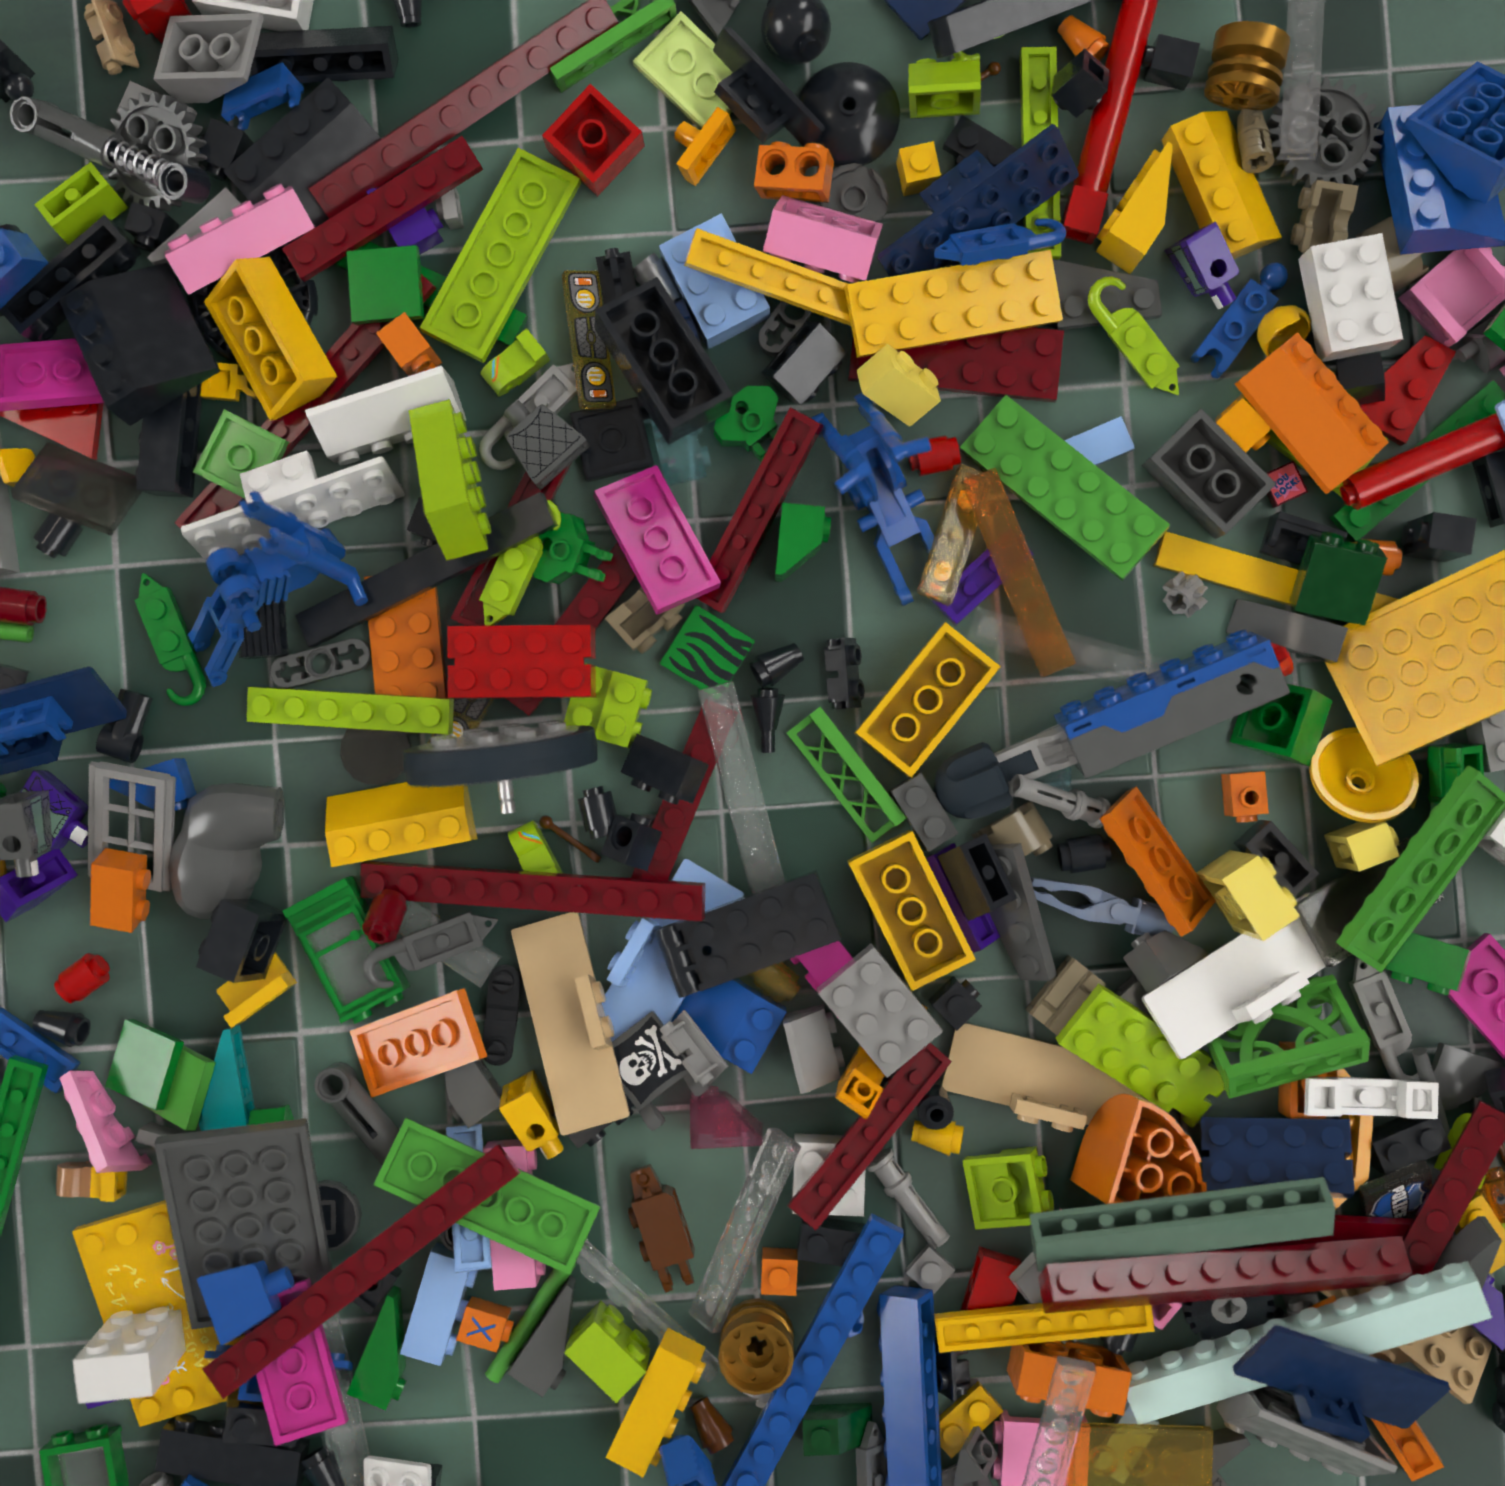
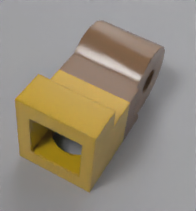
M90 1161L65 1162L57 1165V1196L100 1198V1201L115 1202L126 1194L127 1171L96 1173Z

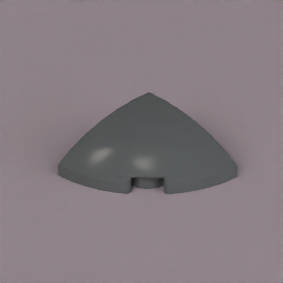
M1439 1042L1431 1067L1435 1080L1439 1083L1438 1091L1444 1110L1458 1108L1460 1104L1468 1102L1474 1097L1478 1098L1488 1089L1485 1071L1500 1068L1503 1063Z

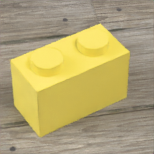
M886 344L856 370L862 394L909 427L941 402L937 389L938 380L935 375L927 368L921 369L906 352H898L889 344Z
M1357 822L1324 835L1337 868L1362 871L1400 856L1397 850V846H1399L1398 836L1395 830L1388 826L1387 822Z

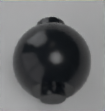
M769 0L761 21L763 42L768 51L783 63L802 65L813 61L824 51L830 39L831 20L826 6L821 0Z

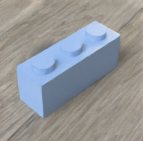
M436 1242L430 1251L400 1352L401 1355L438 1366L442 1365L446 1355L453 1356L458 1335L453 1333L457 1321L462 1322L465 1308L469 1302L463 1300L466 1288H473L478 1271L455 1273L454 1252L448 1250L441 1243Z

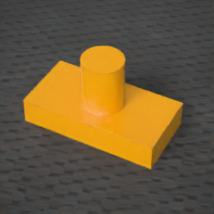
M717 107L701 130L684 121L675 131V140L687 147L676 164L684 179L694 186L699 183L736 132L729 113Z

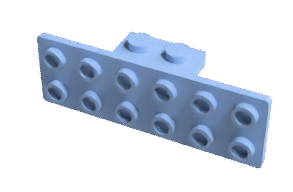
M689 859L683 860L672 881L706 883L705 911L744 897V893ZM642 918L640 922L635 921L626 934L625 939L628 940V943L623 952L618 951L611 959L607 968L611 972L606 980L612 984L605 994L606 1001L602 1002L605 1016L609 1015L613 1025L614 1037H611L612 1042L652 1011L656 1013L665 1025L672 1020L685 997H678L654 930L680 920ZM704 946V950L707 953L712 952L710 946Z

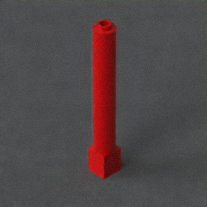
M1122 0L1105 67L1110 70L1108 91L1103 95L1097 106L1093 108L1077 168L1079 176L1074 180L1061 222L1066 229L1065 238L1092 244L1098 235L1108 198L1107 191L1159 0Z
M1497 413L1353 473L1343 481V486L1340 487L1343 501L1347 506L1352 505L1356 510H1359L1505 448V433Z

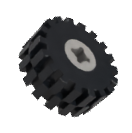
M1273 1295L1182 1302V1309L1187 1324H1190V1328L1195 1335L1200 1332L1201 1339L1210 1340L1211 1337L1217 1339L1230 1335L1235 1330H1246L1262 1325L1268 1320L1273 1319L1271 1312L1275 1313Z

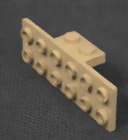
M569 912L512 929L511 935L560 1134L569 1135L628 1118L630 1111L611 1037H614V1029L609 1015L605 1016L602 1002L606 1001L605 993L601 982H596L579 913Z
M965 1023L958 1031L954 1029L948 1059L952 1062L944 1071L941 1086L946 1091L1010 1106L1012 1111L1018 1114L1017 1119L1032 1124H1038L1039 1119L1052 1122L1051 1127L1065 1132H1072L1073 1127L1084 1130L1085 1124L1089 1125L1098 1109L1107 1100L1119 1094H1129L1153 1104L1061 1045L970 1023Z
M1377 1286L1321 1292L1327 1297L1335 1295L1339 1299L1369 1292ZM1467 1325L1373 1355L1375 1358L1393 1364L1413 1363L1425 1374L1447 1381L1451 1388L1449 1393L1463 1404H1470L1476 1393L1492 1345Z

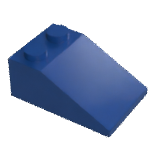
M736 978L686 996L671 1022L685 1010L722 1058L752 1074L786 1015L787 1009L783 1004Z

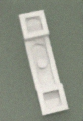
M1361 1077L1305 1078L1304 1115L1339 1117L1341 1115H1371L1438 1119L1439 1083Z

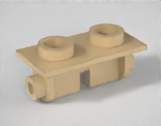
M91 0L92 3L85 6L84 18L87 21L92 38L97 41L103 37L105 39L96 45L102 67L108 70V73L111 75L121 73V66L124 64L139 68L140 65L135 55L134 44L128 36L123 22V14L117 3L111 0Z

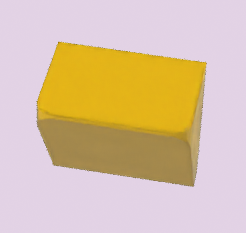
M0 449V475L3 483L21 489L42 481L34 452L31 449Z

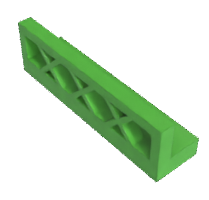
M621 0L610 7L615 17L620 15L628 18L550 67L551 72L548 74L559 91L562 93L669 24L677 15L675 2L673 0H654L639 10L641 0Z
M821 707L787 732L791 740L871 843L892 827H897L907 819ZM812 721L821 732L820 748L805 746L797 736V733ZM825 738L834 749L824 748ZM809 750L819 751L818 761ZM823 752L836 753L843 760L841 775L828 774L821 767ZM846 765L855 777L845 776ZM831 778L840 779L839 788L835 785ZM845 779L859 781L864 787L862 802L848 801L843 795ZM868 794L876 804L867 803ZM852 805L862 806L861 817ZM866 807L881 809L889 821L875 832H872L864 822Z

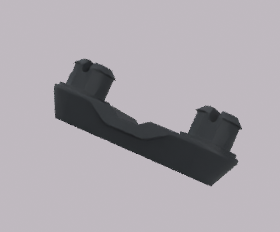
M500 965L494 968L488 983L482 1041L488 1056L484 1059L494 1066L507 1063L512 1057L521 981L518 971L510 965Z

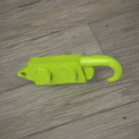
M1113 276L1097 280L1091 286L1088 293V305L1092 314L1149 389L1155 387L1174 395H1179L1177 368L1180 366L1140 313L1133 308H1121L1110 313L1100 299L1101 291L1105 287L1112 285L1120 290H1124L1126 285L1120 279ZM1170 384L1174 385L1172 390L1169 389Z
M547 500L558 524L557 527L553 528L556 531L560 527L561 513L552 501ZM538 536L499 555L479 599L483 601L485 626H494L508 615H515L543 554V545Z

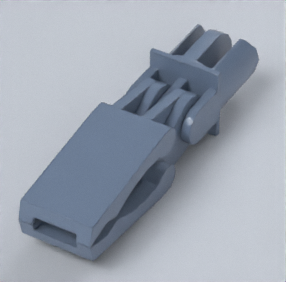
M1030 877L1033 887H1042L1050 892L1068 890L1081 893L1091 904L1076 907L1060 902L1045 891L1037 892L1034 890L1036 900L1078 918L1118 925L1126 923L1124 931L1140 936L1147 932L1154 936L1164 930L1172 933L1175 929L1167 922L1163 910L1156 903L1133 897L1132 903L1129 905L1124 899L1090 885Z

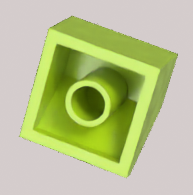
M960 56L948 62H937L935 59L925 58L918 60L914 64H909L908 92L910 118L980 114V60H972L970 57Z

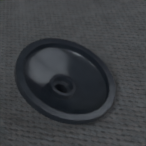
M842 62L827 66L814 74L800 93L799 100L825 126V131L817 144H821L829 149L834 160V166L836 167L851 163L862 164V166L869 164L882 156L895 139L900 122L898 97L890 82L880 72L867 65L855 62ZM852 102L855 105V109L848 111L844 109L843 104Z

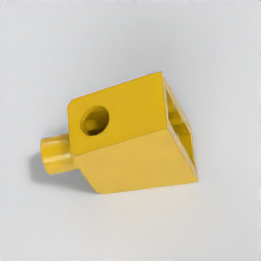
M534 1069L504 1085L499 1110L526 1151L530 1152L539 1147L547 1160L560 1154L564 1150V1146L558 1138L560 1132L558 1122L552 1116L555 1111L554 1106Z

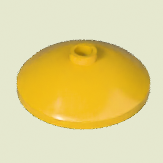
M1357 727L1343 728L1324 737L1319 742L1309 767L1312 785L1322 801L1338 814L1359 822L1380 823L1400 816L1410 807L1418 792V771L1410 754L1408 753L1377 767ZM1353 784H1357L1358 786H1360L1361 789L1355 787Z

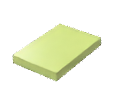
M680 11L633 60V66L701 130L717 107L726 111L729 115L732 113L714 91L718 83L733 72L714 53L715 43Z

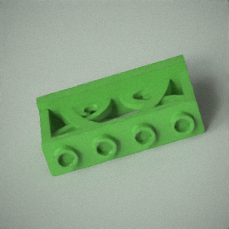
M1333 974L1308 979L1309 984L1299 990L1301 996L1285 1006L1278 1003L1271 1008L1274 1014L1257 1024H1254L1252 1020L1238 1023L1234 1026L1238 1027L1235 1031H1226L1230 1038L1241 1040V1042H1228L1218 1036L1206 1044L1222 1078L1224 1089L1229 1099L1368 1062L1370 1040L1365 1030H1361ZM1328 1002L1333 1008L1332 1013L1325 1019L1320 1020L1322 1003ZM1321 1004V1006L1317 1009L1310 1008L1311 1006ZM1271 1019L1287 1021L1305 1028L1298 1035L1295 1048L1285 1051L1271 1042L1256 1040L1262 1029ZM1339 1020L1346 1034L1340 1036L1330 1026ZM1313 1035H1316V1036L1312 1037V1042H1315V1043H1311V1044H1307V1045L1305 1044V1041H1306L1308 1038H1310V1037L1313 1036ZM1224 1051L1240 1052V1063L1230 1065ZM1263 1051L1272 1053L1270 1055L1260 1057L1261 1055H1263Z

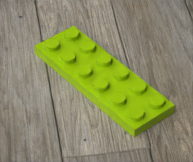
M518 147L419 327L421 332L485 363L581 185L580 178Z

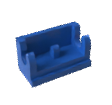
M281 62L250 77L248 82L225 93L221 115L227 122L233 120L236 115L239 120L237 127L244 131L248 129L251 118L287 101L290 108L299 105L301 94L304 93V87L284 63Z
M52 696L1 709L0 756L9 754L7 748L1 742L12 745L16 740L30 738L49 732L57 741L64 740L66 735L60 729H72L73 721Z

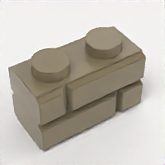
M1070 955L1056 969L1057 976L1047 981L1025 1008L1028 1013L1056 1035L1060 1033L1098 983L1104 987L1106 985L1105 982Z

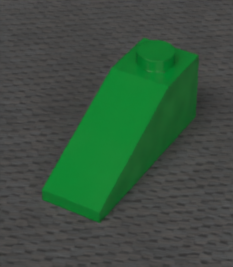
M394 1285L388 1293L347 1391V1395L385 1411L392 1399L399 1400L407 1380L401 1378L406 1367V1356L400 1354L404 1341L400 1287Z

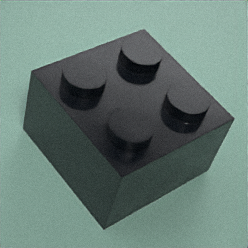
M221 899L220 904L215 907L211 915L212 926L209 934L199 947V960L196 967L232 983L265 979L287 922L282 910L255 899Z

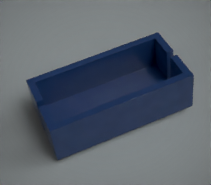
M1201 1117L1200 1119L1201 1156L1209 1155V1157H1202V1180L1207 1185V1192L1324 1177L1332 1198H1352L1355 1194L1353 1160H1345L1352 1153L1350 1119Z

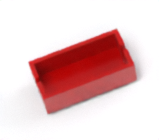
M592 625L447 626L448 659L455 660V665H448V698H596V666L585 664L584 658L596 659L595 627Z

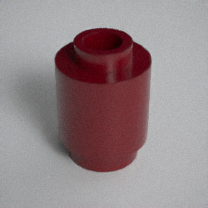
M0 587V622L32 626L34 623L43 622L47 612V601L43 595H38L36 591Z
M385 889L373 898L362 925L363 932L372 942L384 944L392 942L397 938L407 911L405 897L395 890Z

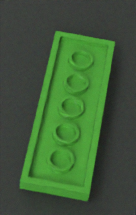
M1007 395L1001 399L960 447V451L1121 581L1129 575L1170 527L1167 521Z
M1468 765L1462 774L1453 781L1452 787L1441 802L1432 809L1429 818L1418 833L1409 840L1406 849L1397 861L1388 868L1385 877L1373 893L1367 896L1364 905L1353 920L1344 927L1336 943L1382 973L1504 811L1505 793L1481 772Z
M405 1118L373 1185L419 1205L486 1153L416 1121ZM518 1169L520 1171L519 1175L456 1222L515 1251L571 1275L601 1206Z

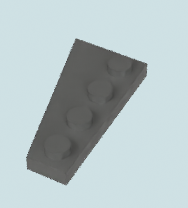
M1021 843L994 844L992 847L1017 899L989 912L1020 979L1050 981L1057 976L1022 845Z

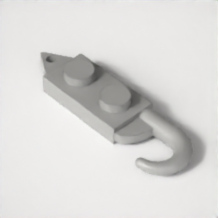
M582 361L558 367L553 364L516 401L519 400L530 413L543 404L553 413L557 414L579 392L577 385L583 367ZM573 367H578L576 372L572 371ZM505 416L496 422L480 441L479 453L485 465L495 470L508 469L515 463L514 458L502 462L497 461L491 454L494 444L504 434L507 435L515 428Z
M1356 957L1353 980L1348 983L1388 1075L1391 1079L1420 1081L1418 1073L1413 1076L1404 1074L1397 1059V1056L1409 1048L1412 1042V1034L1386 971L1383 970L1381 973ZM1362 962L1364 963L1363 968L1360 967V964Z

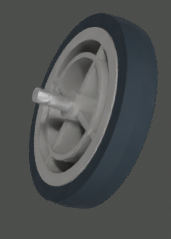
M554 720L538 723L539 727L535 728L513 723L499 725L498 732H489V730H484V728L463 730V737L456 738L452 737V735L430 737L431 743L414 746L403 751L407 783L415 787H442L497 782L499 799L501 800V814L514 813L516 809L515 801L513 800L512 780L571 770L597 761V740L594 727L582 725L566 726V722Z

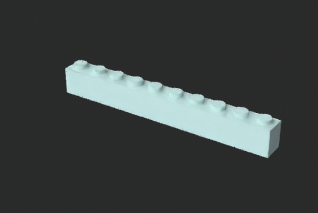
M1469 1262L1452 1263L1440 1270L1423 1275H1412L1398 1283L1388 1286H1377L1369 1292L1352 1297H1341L1327 1305L1317 1308H1306L1298 1314L1281 1319L1274 1318L1268 1320L1265 1324L1246 1330H1235L1230 1335L1214 1340H1203L1194 1346L1178 1351H1168L1156 1358L1132 1362L1128 1365L1132 1374L1127 1400L1138 1425L1269 1386L1235 1375L1233 1365L1274 1325H1279L1366 1355H1372L1492 1318Z

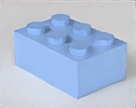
M722 213L659 245L661 258L664 259L708 349L770 317V306L763 294L684 266L696 228L736 242Z

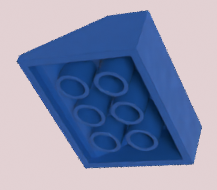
M1477 61L1407 117L1405 125L1455 189L1465 193L1472 200L1486 204L1505 188V75Z
M1422 105L1388 107L1377 128L1384 131V134L1377 142L1382 145L1379 155L1400 255L1505 246V223L1498 194L1488 203L1484 204L1468 198L1465 193L1455 189L1405 125L1407 117Z

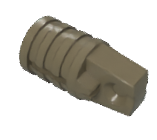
M1242 109L1237 117V142L1242 169L1247 173H1260L1269 169L1274 163L1270 132L1262 111Z

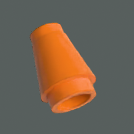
M1073 15L1065 18L1058 28V33L1062 36L1075 57L1085 48L1098 61H1101L1109 49L1110 45L1105 41V35L1076 19Z

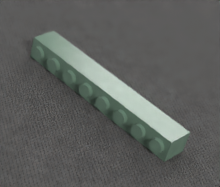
M1324 1177L1032 1213L1029 1214L1031 1242L1037 1271H1042L1047 1264L1183 1254L1333 1235L1335 1204Z

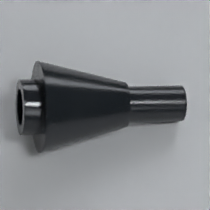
M758 688L757 694L750 695L759 730H761V752L773 753L775 752V730H777L785 695L778 694V688Z

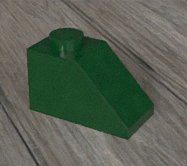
M871 1403L810 1405L802 1418L804 1456L840 1455L861 1446L867 1422L872 1421Z

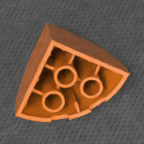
M1129 1094L1113 1096L1095 1113L1083 1136L1070 1178L1072 1182L1105 1204L1207 1192V1185L1202 1180L1199 1164L1202 1160L1191 1137L1183 1131L1176 1120L1167 1112Z

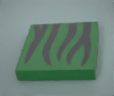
M695 605L659 664L719 701L753 647L755 640L700 606Z

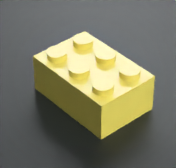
M1229 850L1196 872L1216 900V905L1228 923L1238 933L1265 941L1300 917L1294 908L1297 905L1296 899L1286 887L1280 888L1273 877L1277 872L1270 861L1264 856L1260 858L1259 855Z

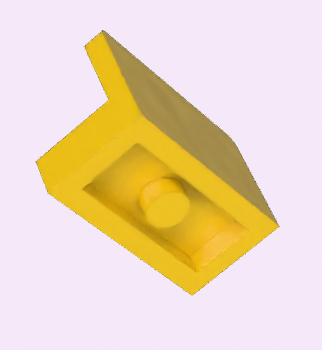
M276 952L265 979L237 983L227 981L217 989V994L230 1010L223 1018L231 1028L247 1020L297 983Z

